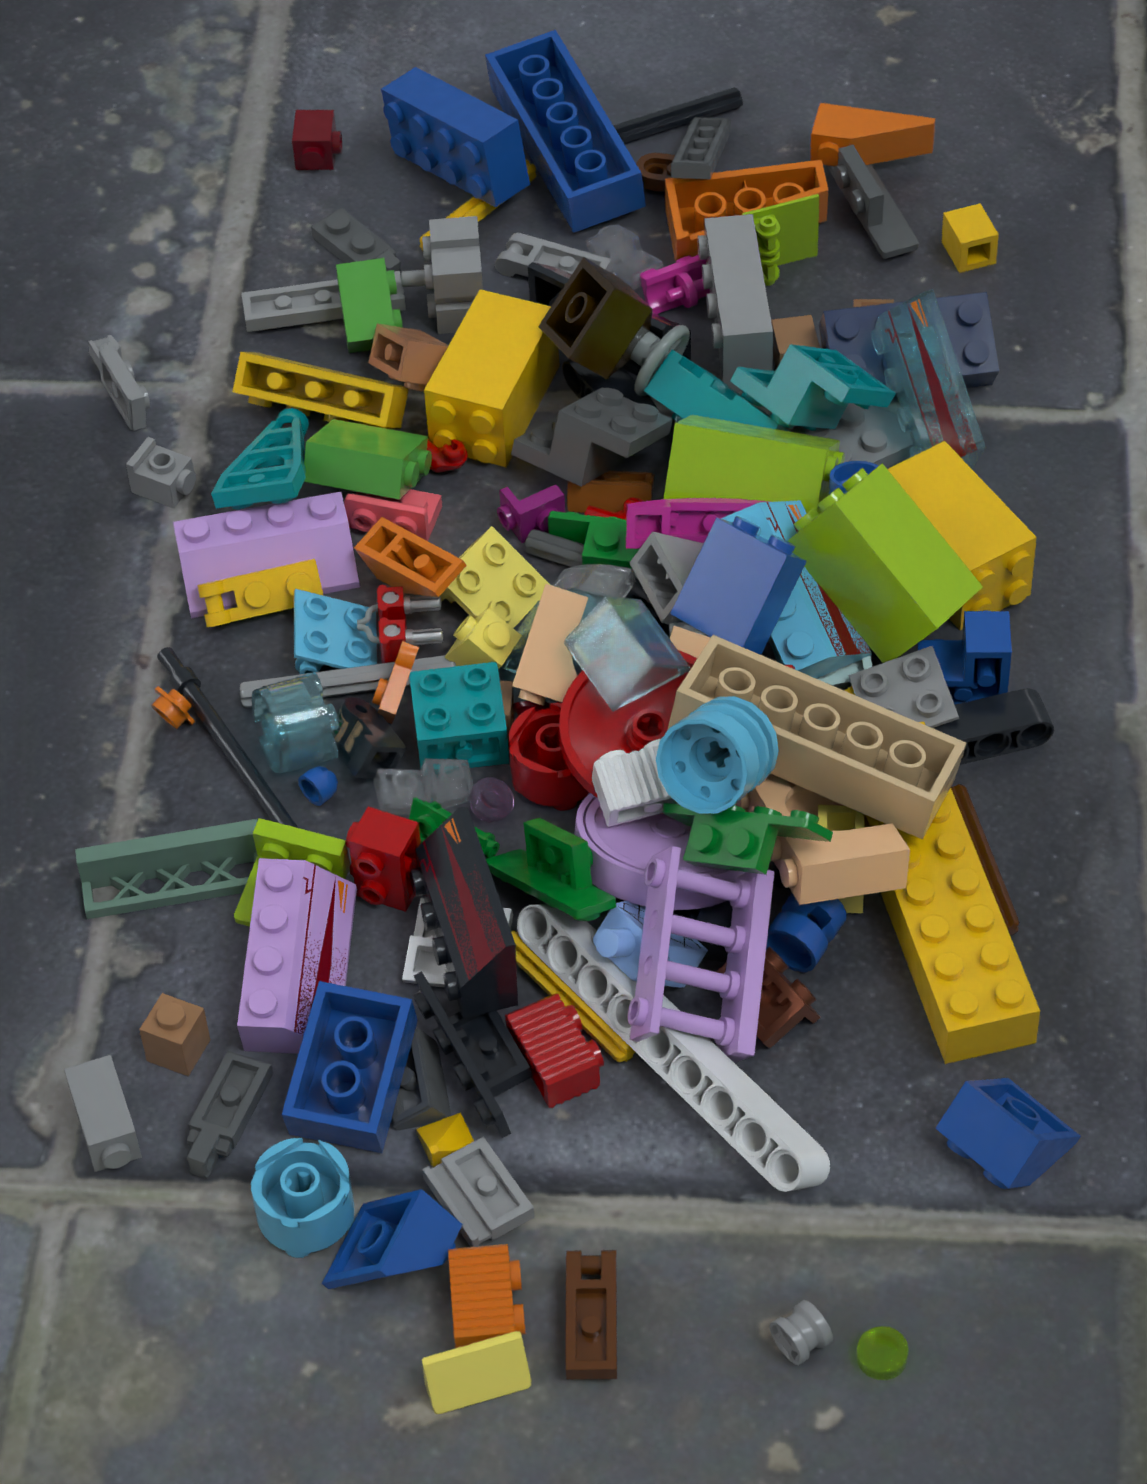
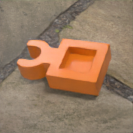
M403 641L389 681L380 678L372 700L373 704L380 706L378 713L390 724L393 723L419 649V647Z

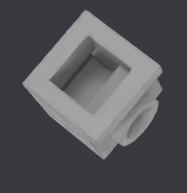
M151 437L146 438L126 463L131 493L171 508H175L183 496L188 495L192 491L196 482L192 458L156 445L155 439Z

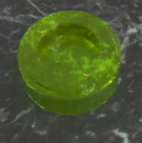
M878 1326L867 1330L860 1337L857 1346V1362L866 1375L877 1380H889L897 1377L904 1371L908 1361V1344L899 1331L886 1326Z

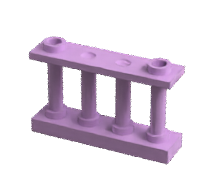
M671 846L653 855L645 870L644 880L648 886L638 975L635 997L629 1005L627 1016L628 1023L631 1025L630 1040L642 1041L659 1034V1028L665 1027L714 1039L717 1047L736 1063L755 1054L774 871L768 870L767 875L746 872L736 877L735 882H730L678 869L681 848ZM676 888L730 901V905L733 907L731 926L727 928L673 915ZM675 934L724 946L726 952H728L726 972L722 974L668 961L670 935ZM665 980L719 992L720 997L723 998L719 1020L662 1007Z

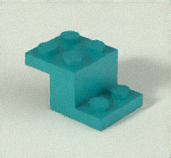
M793 344L789 345L776 371L737 367L730 382L743 391L741 396L746 401L771 411L770 418L777 424L792 429L794 425L802 426L811 431H816L817 428L835 429L849 403L863 409H869L870 406L888 408L896 394L837 350Z

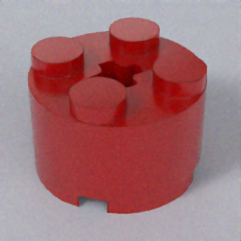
M557 702L550 703V708L536 711L535 707L530 708L516 718L509 731L511 777L515 791L534 803L553 806L557 810L566 811L574 808L577 802L586 797L589 792L575 779L563 758L559 742V718L562 703Z

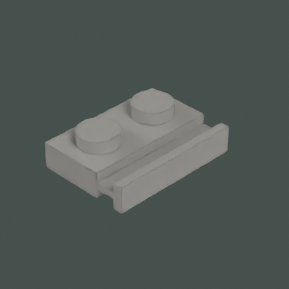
M484 1137L442 1158L441 1164L431 1169L429 1166L422 1169L423 1179L439 1203L463 1224L459 1232L470 1247H479L480 1243L489 1238L493 1241L535 1218L534 1207Z

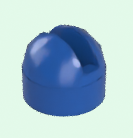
M317 766L298 778V784L304 796L312 804L321 806L336 793L338 780L332 771H329L326 767Z

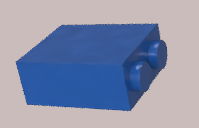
M736 516L734 521L731 522L716 517L670 614L710 637L712 635L718 636L761 655L807 561L793 554L795 545L774 535H771L769 540L759 536L757 533L760 527L744 518Z

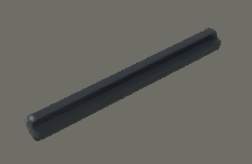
M733 87L613 126L623 143H628L691 123L694 117L706 118L741 107L743 100L739 89Z

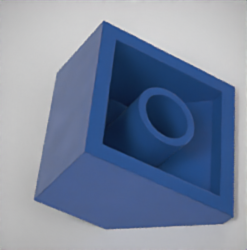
M1009 1078L965 1081L935 1128L948 1138L947 1145L952 1151L964 1158H972L985 1169L983 1175L991 1183L1003 1189L1030 1186L1067 1153L1081 1137Z

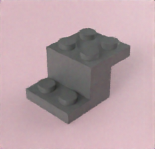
M600 388L559 410L558 416L514 439L511 455L582 487L591 480L624 463L625 457L628 458L670 433L673 419L660 414L658 409L652 405L638 404L623 397V394L616 389Z

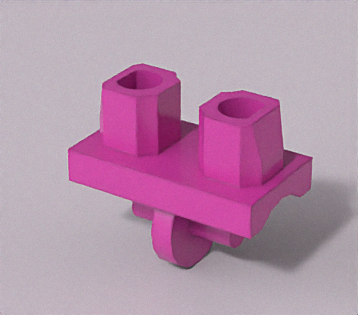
M699 255L694 257L686 256L678 259L675 264L658 270L653 268L640 274L645 302L653 309V313L659 314L681 305L690 308L697 305L698 299L710 294V289H704L702 279V265L707 264L706 260H699Z

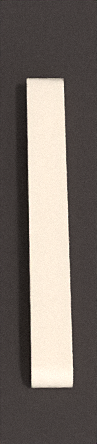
M534 904L523 908L517 919V930L521 940L773 1187L779 1191L788 1192L814 1187L822 1184L827 1179L830 1172V1161L823 1147L708 1037L660 1027L659 1034L639 1042L630 1040L631 1025L628 1023L627 1016L629 1005L635 997L637 982L631 980L609 958L603 957L598 953L593 943V937L597 931L587 921L575 920L572 916L557 908L550 907L548 904ZM663 995L662 1007L680 1011Z

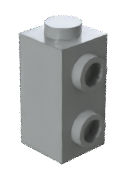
M111 1055L65 1068L64 1071L95 1172L106 1168H119L126 1165L129 1161L141 1158L136 1131Z

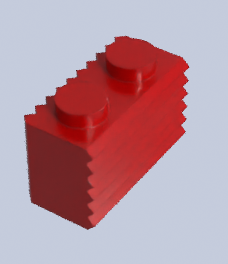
M558 993L505 1015L506 1027L530 1066L533 1074L531 1078L549 1108H554L557 1104H563L565 1100H571L574 1096L579 1097L583 1092L588 1093L591 1089H597L600 1086L599 1068L604 1066L601 1051L594 1040L586 1042L585 1037L581 1034L583 1026L577 1010L572 1004L565 1007Z

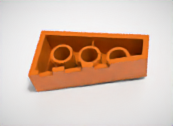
M822 160L715 172L711 179L666 178L665 210L675 263L680 258L698 255L697 236L704 235V218L742 215L745 212L818 194L819 223L827 221L828 186Z

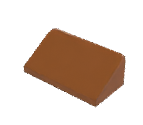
M608 471L582 487L568 481L567 509L570 512L585 513L587 507L592 505L611 512H618L624 510V502L630 497L652 501L655 474L650 472Z

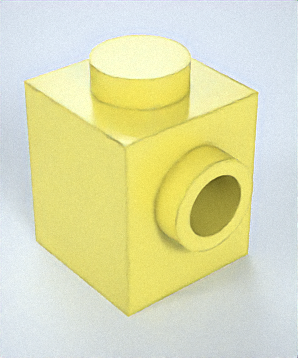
M488 608L475 619L469 615L462 621L453 634L457 639L445 655V658L455 662L456 666L496 662L499 669L522 635Z

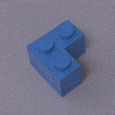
M964 611L962 640L935 639L921 640L917 643V651L933 646L954 705L1008 692L1012 656L1009 611Z

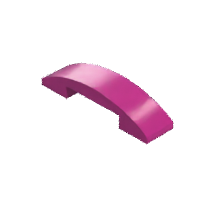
M679 498L627 504L626 549H640L652 531L704 543L716 517L721 519L754 504L770 501L730 498Z

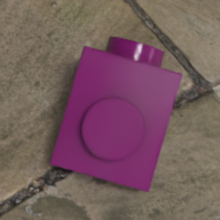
M556 484L520 501L508 487L499 490L500 507L497 508L498 518L504 529L507 531L512 530L521 543L526 542L531 530L536 529L546 533L549 532L548 517L550 511L565 512V497Z

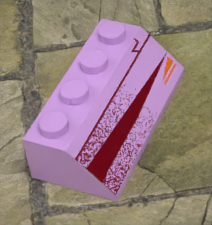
M259 858L237 1022L244 1051L299 1054L319 981L346 986L357 893L356 884L306 860Z

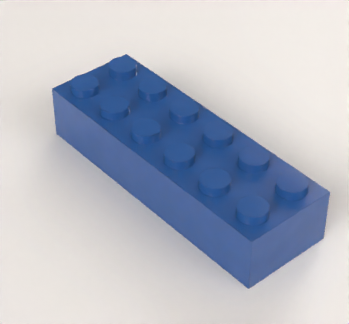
M556 30L485 54L491 90L504 113L518 119L523 146L573 233L646 207L640 169Z

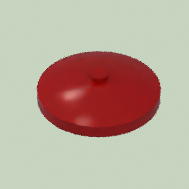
M628 647L598 658L582 670L574 679L566 692L561 706L559 742L563 758L569 770L590 794L598 798L592 782L594 762L600 759L602 755L614 750H624L625 753L629 754L633 751H640L648 743L662 739L669 730L668 726L677 690L698 658L668 647Z

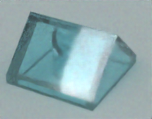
M605 596L564 641L567 649L613 712L683 675L690 669L688 663L641 599Z

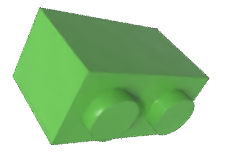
M384 258L336 264L348 353L371 350L377 323L403 327L400 309L392 310L390 295L397 294L394 270L386 271Z

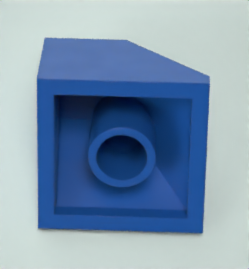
M422 1189L363 1203L322 1284L327 1289H333L443 1265L449 1259L448 1249H455L456 1244L454 1241L463 1224Z

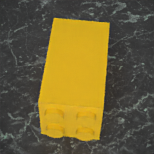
M479 290L424 389L428 437L434 445L441 448L444 444L451 445V440L456 439L465 445L468 453L467 458L507 467L513 456L511 452L514 439L525 433L560 366L559 348L538 327L551 306Z
M945 441L888 468V471L983 586L949 618L960 631L963 630L964 611H1000L1010 605L1021 603L1027 596L1031 595L1037 537Z

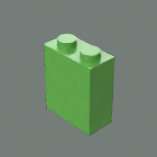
M332 419L306 441L304 461L306 478L304 482L401 499L412 487L416 486L417 482L424 475L427 476L429 473L432 453L427 450L428 436Z

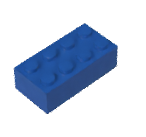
M414 67L381 88L384 101L383 112L388 120L391 133L390 143L392 149L399 157L415 163L425 171L439 176L449 184L463 189L475 198L481 199L494 207L499 206L530 185L518 119L417 67Z

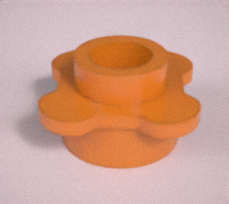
M159 686L154 689L159 697L151 706L166 722L176 729L184 721H187L190 725L195 723V720L188 713L192 705L178 691L172 689L167 694Z

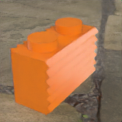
M508 1244L448 1249L455 1348L515 1331H520L521 1335H525L523 1304L513 1305L512 1291L522 1290L520 1261L509 1260Z

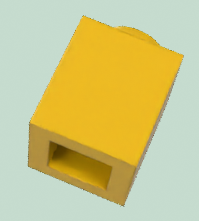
M981 203L943 213L941 242L959 273L996 264L999 234Z

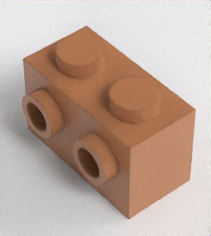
M377 323L368 363L387 373L389 378L405 382L404 387L424 392L426 385L449 345L421 330Z

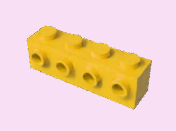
M240 352L232 392L249 396L248 403L272 407V403L277 402L286 404V409H298L306 416H310L311 411L324 413V421L330 422L332 419L348 422L350 419L363 422L364 425L387 429L401 428L409 388L266 354Z

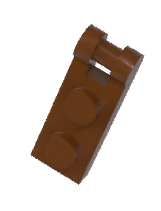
M581 1250L566 1251V1380L617 1379L616 1250H601V1255H582ZM582 1275H601V1279L582 1280Z

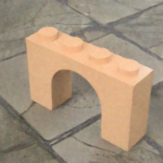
M545 584L512 684L513 687L521 689L518 698L544 706L546 698L563 703L568 688L577 677L573 665L572 651L588 597ZM673 626L666 647L698 658L711 638Z
M769 774L763 783L748 792L735 805L744 808L745 812H753L755 806H762L782 813V816H790L792 810L804 811L818 816V805L842 804L773 774ZM893 823L844 831H832L831 842L781 836L776 838L770 861L775 863L780 872L782 884L784 887L790 888L799 905L906 888L910 849Z

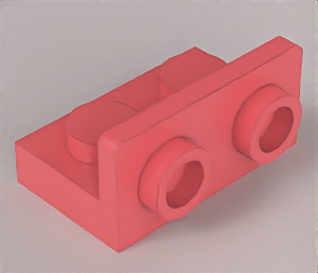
M412 489L401 499L356 492V494L349 493L346 495L344 506L349 528L368 532L383 517L428 541L442 509V497L438 494Z

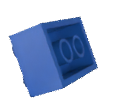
M319 981L282 1111V1118L289 1135L383 1153L418 1021L412 999Z

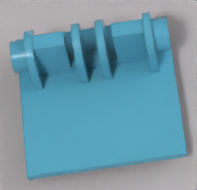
M295 589L294 658H297L295 661L296 670L300 674L319 672L323 665L344 669L377 664V643L371 642L367 638L366 633L358 631L357 620L365 617L366 610L369 607ZM375 611L372 613L371 620L365 625L377 637Z

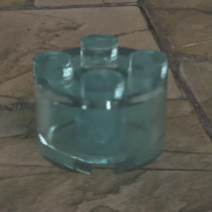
M315 672L266 685L252 692L251 701L254 723L261 722L264 736L258 737L269 766L275 773L291 772L338 758L337 745L332 735V731L339 728L337 713L331 703L324 704L322 685Z

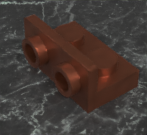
M771 947L766 949L757 1026V1036L768 1048L773 1047L804 1017L813 1024L821 1018L811 1006L817 999L799 979H796L793 983L787 979L783 972L789 967ZM727 962L716 972L724 974Z

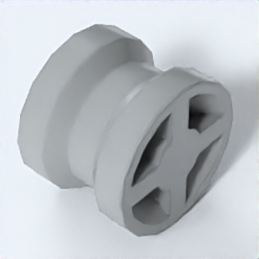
M806 1300L794 1306L793 1313L789 1317H779L770 1323V1332L776 1345L786 1358L796 1365H800L809 1359L810 1351L815 1347L824 1348L833 1341V1335L827 1321L821 1312Z

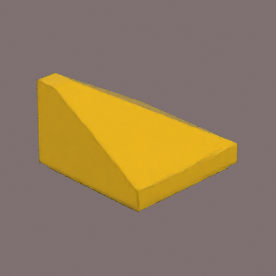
M461 1112L416 1129L417 1136L432 1168L441 1164L442 1158L474 1142Z

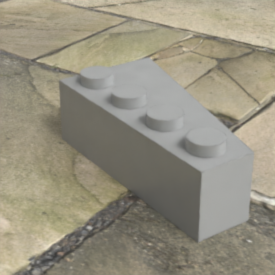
M753 214L704 218V235L697 236L699 260H706L707 263L702 265V279L704 289H710V294H707V312L709 319L714 318V323L711 324L713 348L718 349L721 380L735 391H742L730 382L737 367L772 371L773 328Z

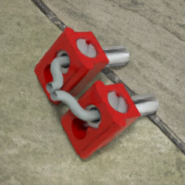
M379 585L377 588L378 604L369 607L366 610L365 617L357 620L358 631H364L371 642L380 643L382 663L396 661L402 641L412 645L438 644L443 642V631L441 628L412 630L407 629L406 614L440 610V596L439 598L430 596L404 597L403 586L386 587V585ZM378 611L379 637L374 636L372 630L365 625L371 620L372 613Z

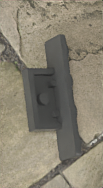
M854 145L839 148L838 165L826 166L881 257L886 259L917 250L919 248L917 237L871 164L865 165Z

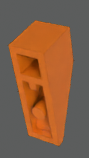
M820 103L811 132L810 161L822 160L823 165L837 166L838 149L849 145H854L865 165L932 153L936 118Z
M383 517L376 522L354 547L377 579L391 587L403 586V592L406 594L439 598L467 566L462 559Z

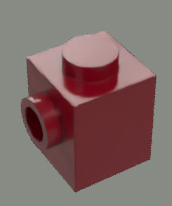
M334 110L295 111L292 136L295 170H334L335 155L342 154L343 148L342 131H336Z

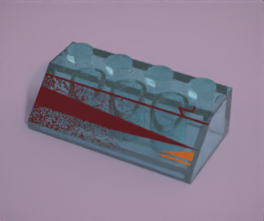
M930 289L880 314L875 330L871 331L872 341L878 355L884 354L888 369L884 370L886 385L897 394L901 408L897 409L898 421L902 431L910 433L914 446L910 448V456L913 457L945 441L973 469L986 446L934 290Z

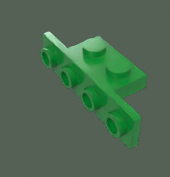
M550 511L548 517L549 534L584 544L582 566L635 573L630 565V561L639 549H626L625 547L626 520L618 517L583 515L576 512Z
M664 803L662 813L687 826H692L683 861L699 867L767 875L777 836L831 842L833 836L832 831L818 824L819 817L799 810H792L790 816H782V813L762 806H755L753 812H745L744 808L733 805L726 810L714 814H699L679 804Z
M541 818L523 822L526 851L516 849L486 859L492 875L500 878L503 882H508L523 890L524 893L544 901L550 907L561 910L572 916L575 920H593L601 915L600 912L616 907V897L592 885L591 867L593 865V855L588 846V841Z

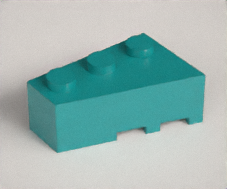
M673 349L644 389V392L674 412L671 418L676 422L690 415H698L792 432L788 428L774 422L770 415L756 405L746 401L738 392L709 371Z

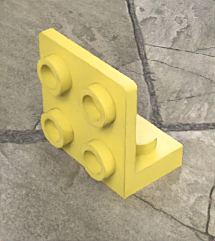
M491 526L459 557L467 566L440 595L441 602L445 598L450 603L456 601L474 619L489 608L514 628L540 601L545 584L549 583Z

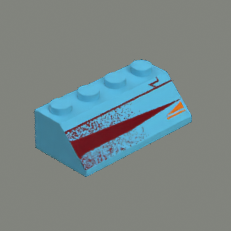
M801 500L760 502L721 519L733 522L735 517L739 516L760 527L757 533L759 536L769 540L770 536L774 535L787 541L798 532L793 524L803 517L806 511ZM804 567L768 642L778 663L793 665L795 670L817 679L871 656V651L864 639Z

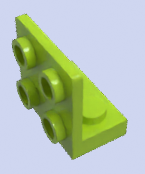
M258 818L252 833L257 858L234 913L235 922L250 927L259 858L306 860L346 879L350 870L346 840Z

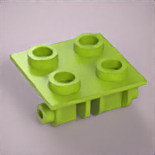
M818 194L742 213V215L753 214L765 286L773 285L779 278V265L818 255Z

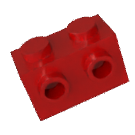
M368 806L360 821L352 823L347 833L346 847L350 849V875L354 877V884L357 887L356 896L374 905L383 904L404 912L407 911L415 897L409 870L417 868L415 849L421 844L419 822Z

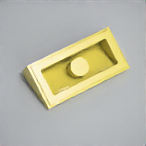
M520 1331L421 1359L425 1386L435 1414H443L531 1387V1377Z

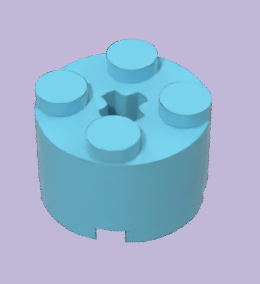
M291 1138L273 1145L259 1157L255 1165L256 1171L251 1181V1193L261 1232L269 1242L285 1250L289 1256L295 1258H303L311 1252L320 1251L333 1245L351 1228L354 1222V1199L347 1162L334 1146L318 1140L319 1144L303 1142V1138Z

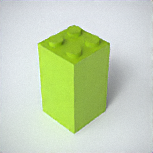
M690 415L675 423L664 499L730 498L770 502L801 500L806 513L814 508L820 514L822 510L817 504L829 495L830 472L836 465L844 463L845 453L839 452L840 440Z
M882 463L869 474L861 468L842 484L847 492L843 493L840 488H836L820 501L817 506L822 512L819 514L813 508L793 524L798 532L787 541L796 546L793 554L807 561L804 566L882 663L898 658L937 630L983 586Z

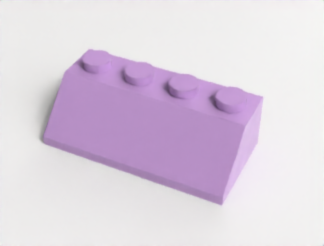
M341 492L173 522L191 618L201 617L208 613L205 599L199 596L197 588L199 584L313 558L316 560L323 594L360 588L349 523ZM233 591L221 594L224 609L237 606Z

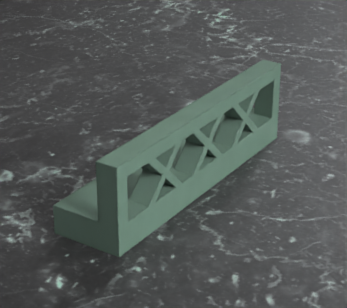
M257 819L75 849L82 883L86 918L93 919L243 893L249 877L236 878L229 874V872L237 864L255 862L257 851L252 833ZM202 870L211 875L202 885L191 886L183 881L191 872ZM158 878L166 883L159 892L146 894L138 889L148 879ZM113 886L120 890L113 900L94 903L93 889Z

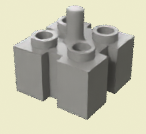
M477 216L430 219V236L422 237L424 261L432 260V264L424 265V270L401 272L402 287L426 286L427 290H434L433 294H427L429 318H437L438 334L456 333L480 289L483 290Z

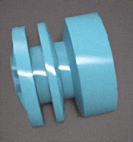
M736 696L716 697L702 704L691 712L689 716L674 724L662 737L656 755L658 777L668 795L682 807L699 814L719 813L735 805L748 792L763 783L773 771L779 752L776 731L767 715L753 703Z

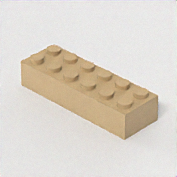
M712 635L678 688L668 726L669 729L681 719L689 716L691 712L702 704L716 697L736 696L749 701L767 715L776 731L779 752L775 768L770 774L883 823H893L897 829L920 839L924 838L955 780L967 744L715 635Z

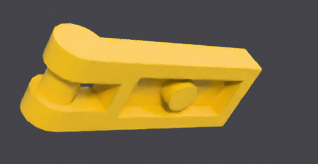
M314 558L197 585L199 596L205 599L208 613L204 614L206 627L223 625L233 621L294 608L295 589L323 595ZM233 591L237 606L224 609L221 594Z

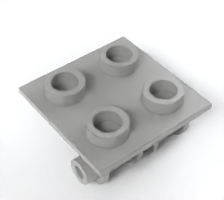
M933 646L848 675L856 696L916 722L924 721L928 727L934 728L959 719Z

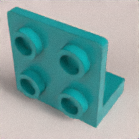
M496 662L413 671L410 673L421 774L510 763L507 726Z

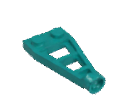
M295 408L282 410L276 420L272 421L221 474L211 493L216 509L231 507L232 509L239 510L247 508L254 503L271 501L274 504H282L297 497L306 478L304 437L309 428L308 419L302 411ZM292 423V427L283 428V424Z

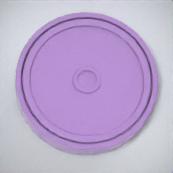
M589 794L579 805L574 835L588 841V846L591 849L593 855V865L591 867L592 884L618 899L646 907L648 886L645 884L644 876L647 864L653 855L671 846L681 848L678 869L730 882H735L736 877L746 873L693 866L683 861L692 826H687L666 814H657L608 827L598 798ZM676 888L674 910L705 908L728 900Z

